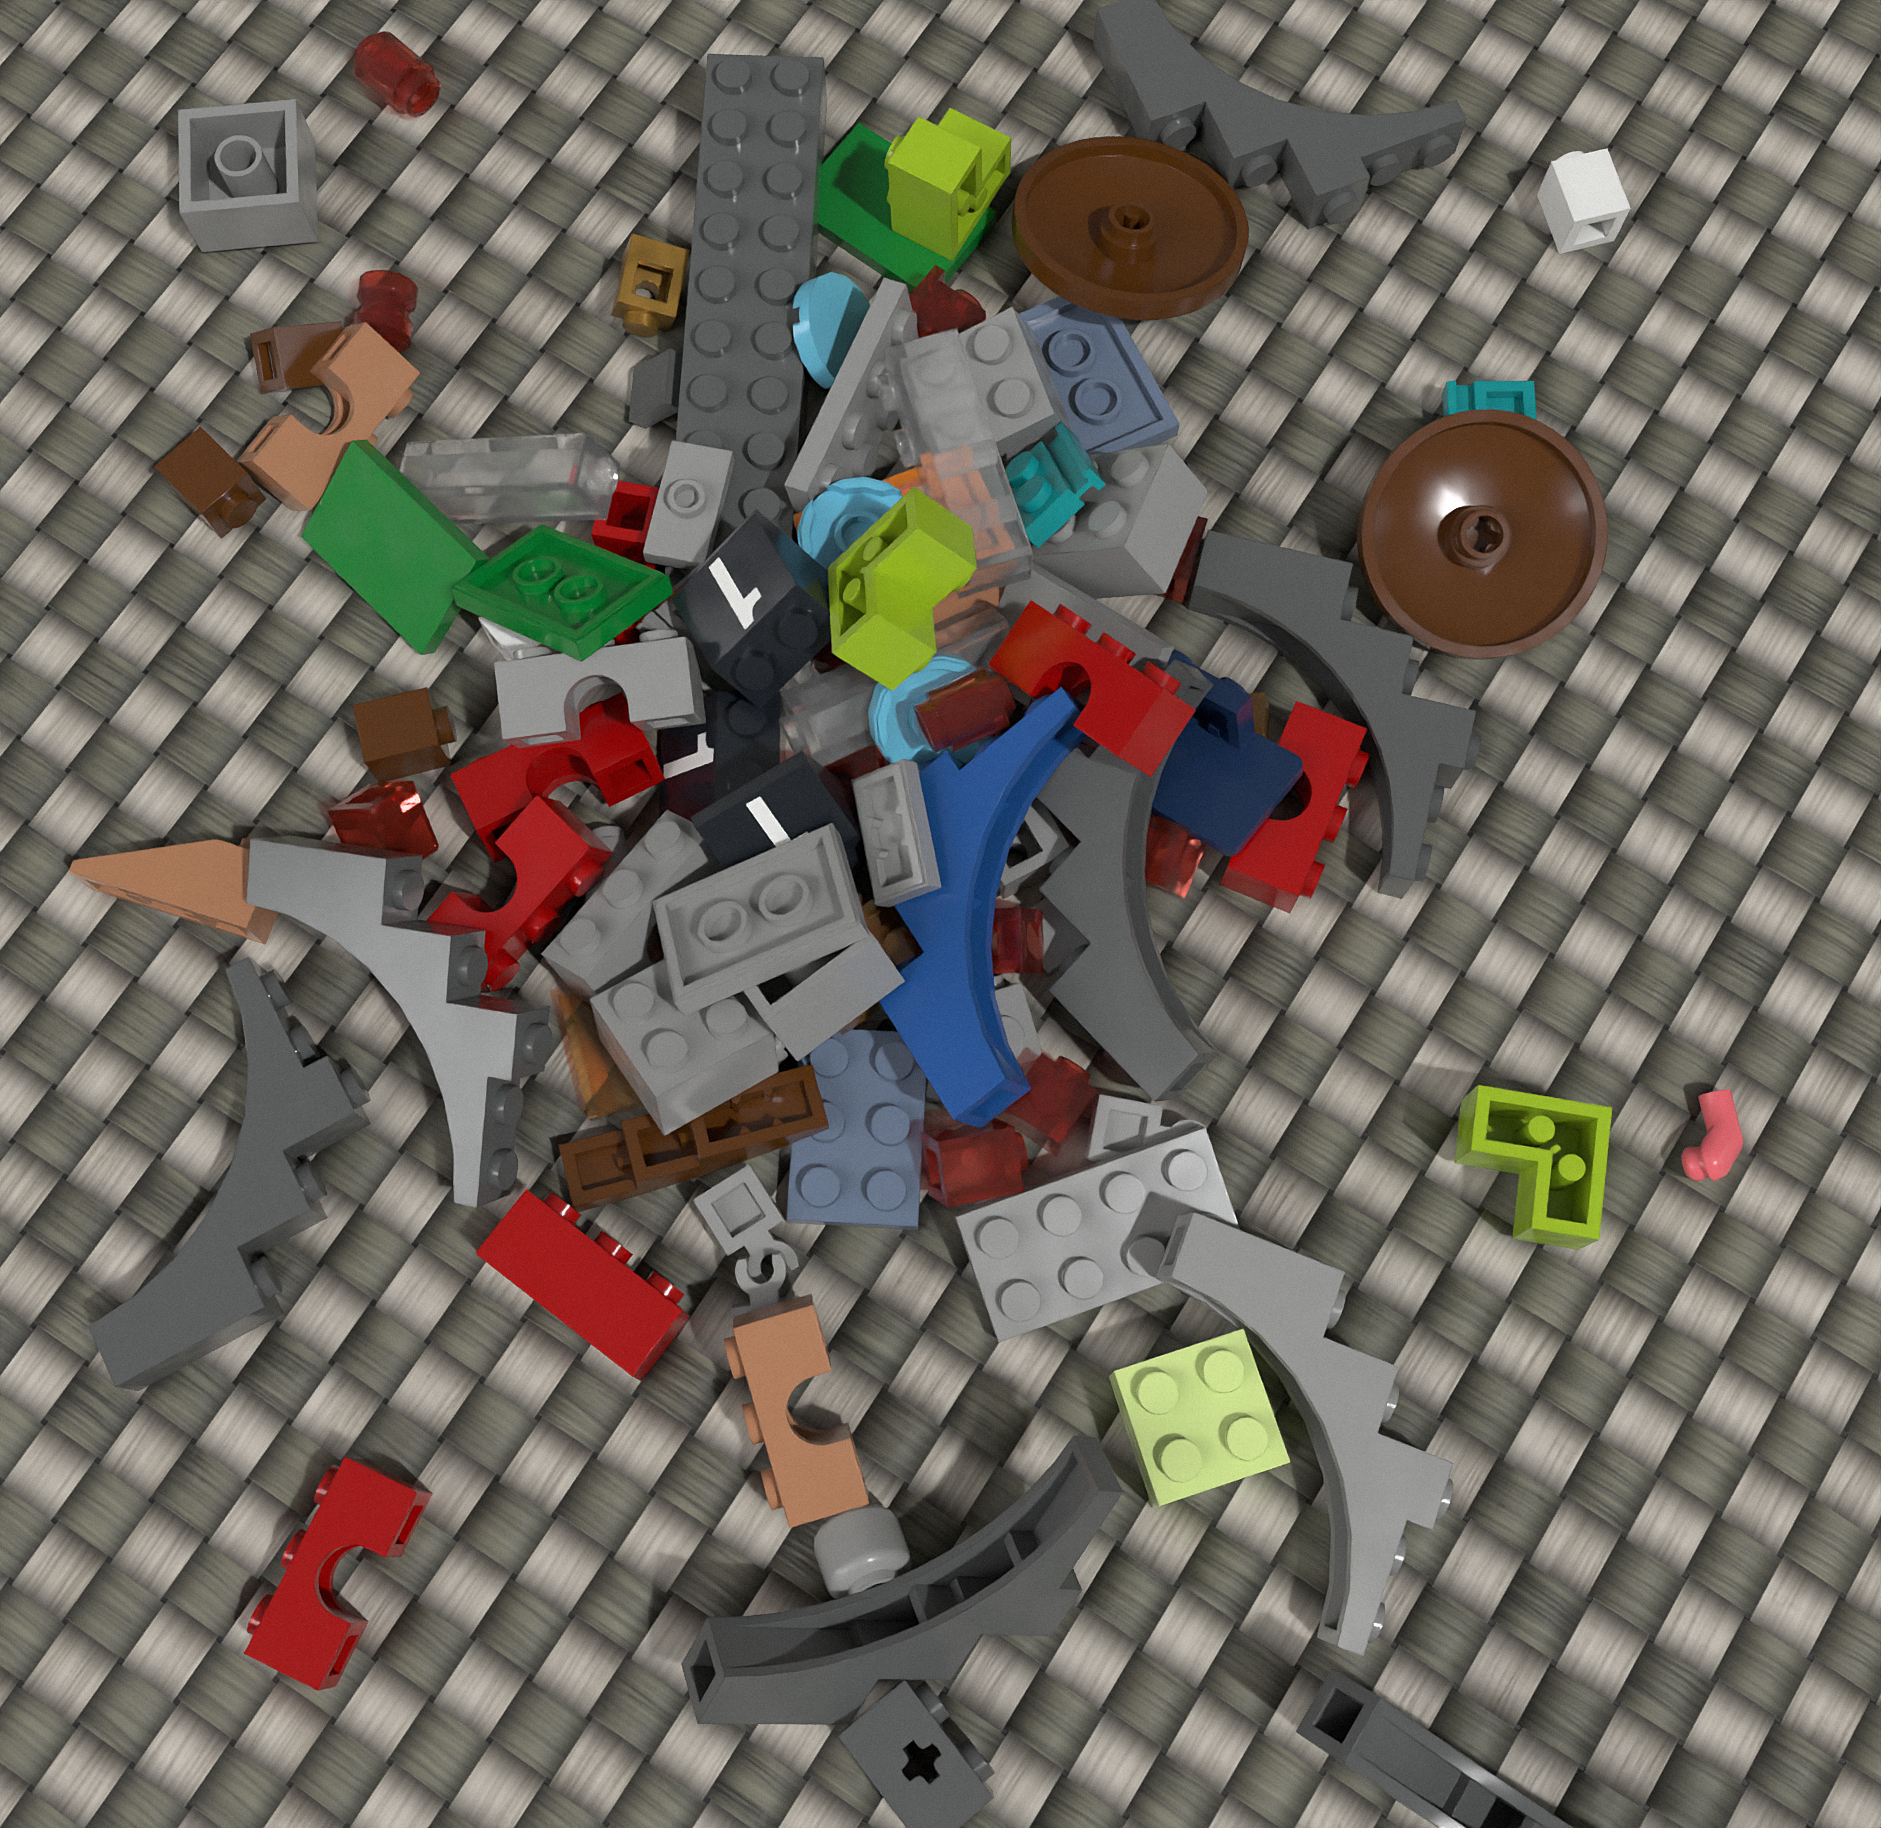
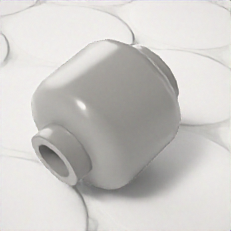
M868 1504L829 1516L828 1520L821 1525L814 1537V1553L827 1591L834 1599L864 1591L912 1571V1556L899 1521L892 1511L886 1507Z

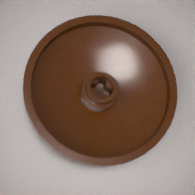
M1104 136L1077 140L1055 148L1040 157L1025 172L1018 185L1011 219L1012 235L1016 249L1024 264L1042 284L1065 300L1082 308L1107 316L1133 320H1159L1183 316L1198 311L1216 301L1236 280L1242 266L1249 238L1248 220L1243 205L1234 190L1216 171L1197 158L1171 146L1151 140L1122 136Z
M1494 409L1463 411L1442 417L1417 430L1397 445L1379 466L1368 485L1362 501L1357 527V549L1363 578L1373 600L1388 621L1401 633L1414 636L1413 641L1426 649L1442 655L1469 660H1488L1525 652L1541 645L1563 630L1580 613L1596 588L1604 566L1608 544V521L1602 492L1593 472L1578 450L1558 432L1540 421L1522 414Z

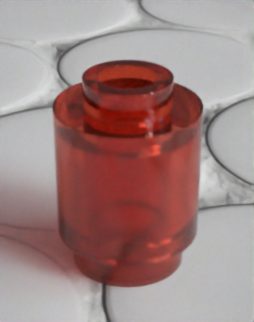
M388 31L370 35L360 42L354 56V74L362 84L399 114L407 113L411 117H420L433 107L440 94L441 85L440 81L435 77L434 69L431 65Z
M980 667L926 692V700L913 705L921 730L934 753L949 748L951 752H955L1009 727L1010 723L1007 713L1016 709L1013 696L1003 676L999 673L990 677L984 667Z

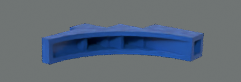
M1062 687L1053 694L1045 695L1033 702L1026 710L1024 718L1002 736L993 737L983 743L975 752L974 759L968 764L963 763L946 751L940 757L930 759L918 767L942 888L894 905L924 953L920 956L908 958L896 966L905 982L879 1000L952 1119L980 1129L1032 1089L1008 1043L996 1001L991 942L996 895L1013 840L1038 793L1059 764L1087 737L1085 733L1073 726L1085 706Z

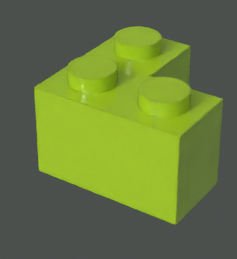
M952 108L948 109L938 126L918 116L906 136L898 135L894 139L885 158L884 166L888 170L889 177L887 202L891 207L892 231L953 261L1011 172V137Z
M911 488L827 567L832 654L891 691L897 688L911 674L922 671L937 652L933 608L949 593L963 588L977 569L972 526L917 488Z
M1478 1085L1461 1100L1454 1163L1519 1174L1512 1239L1579 1250L1600 1239L1612 1107Z

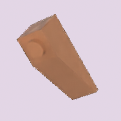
M242 838L239 846L213 839L73 860L68 871L91 890L264 945L279 913L246 903L250 839Z

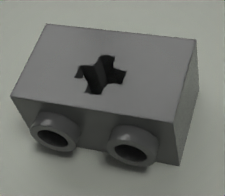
M901 1680L852 1721L850 1725L846 1726L838 1737L906 1828H960L994 1798L993 1790L986 1781L995 1774V1771L969 1738L959 1746L946 1730L942 1722L951 1716V1713L926 1681L915 1689L909 1680ZM913 1740L922 1749L930 1746L932 1743L939 1749V1752L934 1757V1766L937 1772L930 1778L922 1769L915 1771L912 1775L905 1769L910 1757L906 1746Z

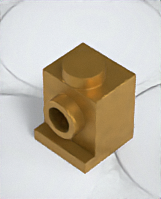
M632 233L623 253L620 276L611 316L624 319L622 327L625 330L645 337L656 336L658 329L669 331L676 318L690 250ZM640 288L650 290L654 294L655 300L637 295L636 290Z

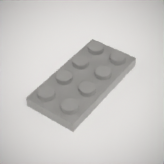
M883 278L784 484L795 514L802 512L813 498L815 501L819 495L826 492L827 486L842 479L870 478L875 470L878 459L877 447L885 430L890 431L895 427L901 412V396L908 381L911 380L904 362L925 351L924 346L920 343L916 327L917 314L912 310L907 285L904 283Z
M1201 1125L953 1213L995 1337L999 1343L1162 1284L1163 1282L1157 1280L1156 1276L1178 1215L1196 1212L1240 1230L1207 1130Z

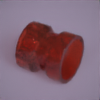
M389 270L366 271L359 278L356 297L362 306L360 310L355 312L352 325L366 322L397 352L410 348L414 326L409 319V314L414 312L417 306L419 290L416 283L400 273Z

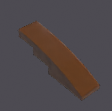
M811 1064L775 1073L665 1136L651 1115L647 1114L621 1121L622 1129L559 1145V1150L573 1208L577 1212H582L694 1179L769 1153L829 1129V1123Z

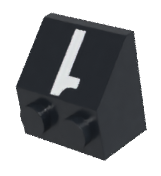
M757 509L735 529L672 596L673 603L711 669L759 709L831 641L828 571Z
M718 691L703 697L706 723L662 729L660 769L665 780L660 782L659 818L666 810H669L692 822L691 816L786 760V714L781 691H778L761 709L739 691Z
M800 751L690 817L695 829L724 869L830 823H833L841 835L852 876L865 866L866 855L855 798L851 787L804 751Z

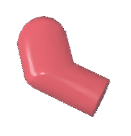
M1729 1089L1698 1096L1707 1134L1700 1146L1687 1147L1681 1155L1685 1174L1693 1181L1698 1182L1709 1177L1712 1181H1716L1725 1177L1742 1150L1743 1136L1732 1092Z

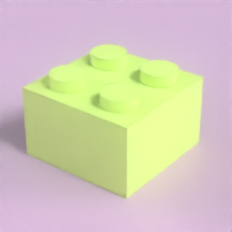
M1244 1328L1116 1370L1109 1376L1152 1508L1290 1463Z

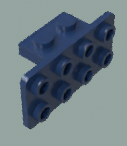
M1173 649L1167 665H1170L1175 659L1195 667L1213 684V687L1196 707L1195 713L1174 743L1161 773L1151 813L1223 855L1233 856L1244 848L1303 774V763L1298 755L1255 732L1252 698L1240 684L1227 677L1219 679L1197 667L1184 653Z

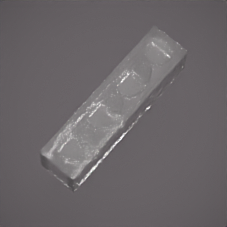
M957 328L884 348L885 373L876 376L877 385L885 411L891 412L896 410L902 429L894 431L904 468L915 466L921 484L914 486L915 488L972 526L977 569L973 572L967 584L956 591L958 599L1030 579L1033 552Z

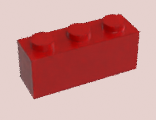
M526 1189L475 1254L624 1371L642 1381L690 1318L685 1311L677 1306L685 1294L654 1270L646 1280L639 1277L625 1266L632 1257V1253L603 1231L598 1234L594 1241L574 1226L581 1217V1214L550 1191L544 1200L541 1201Z

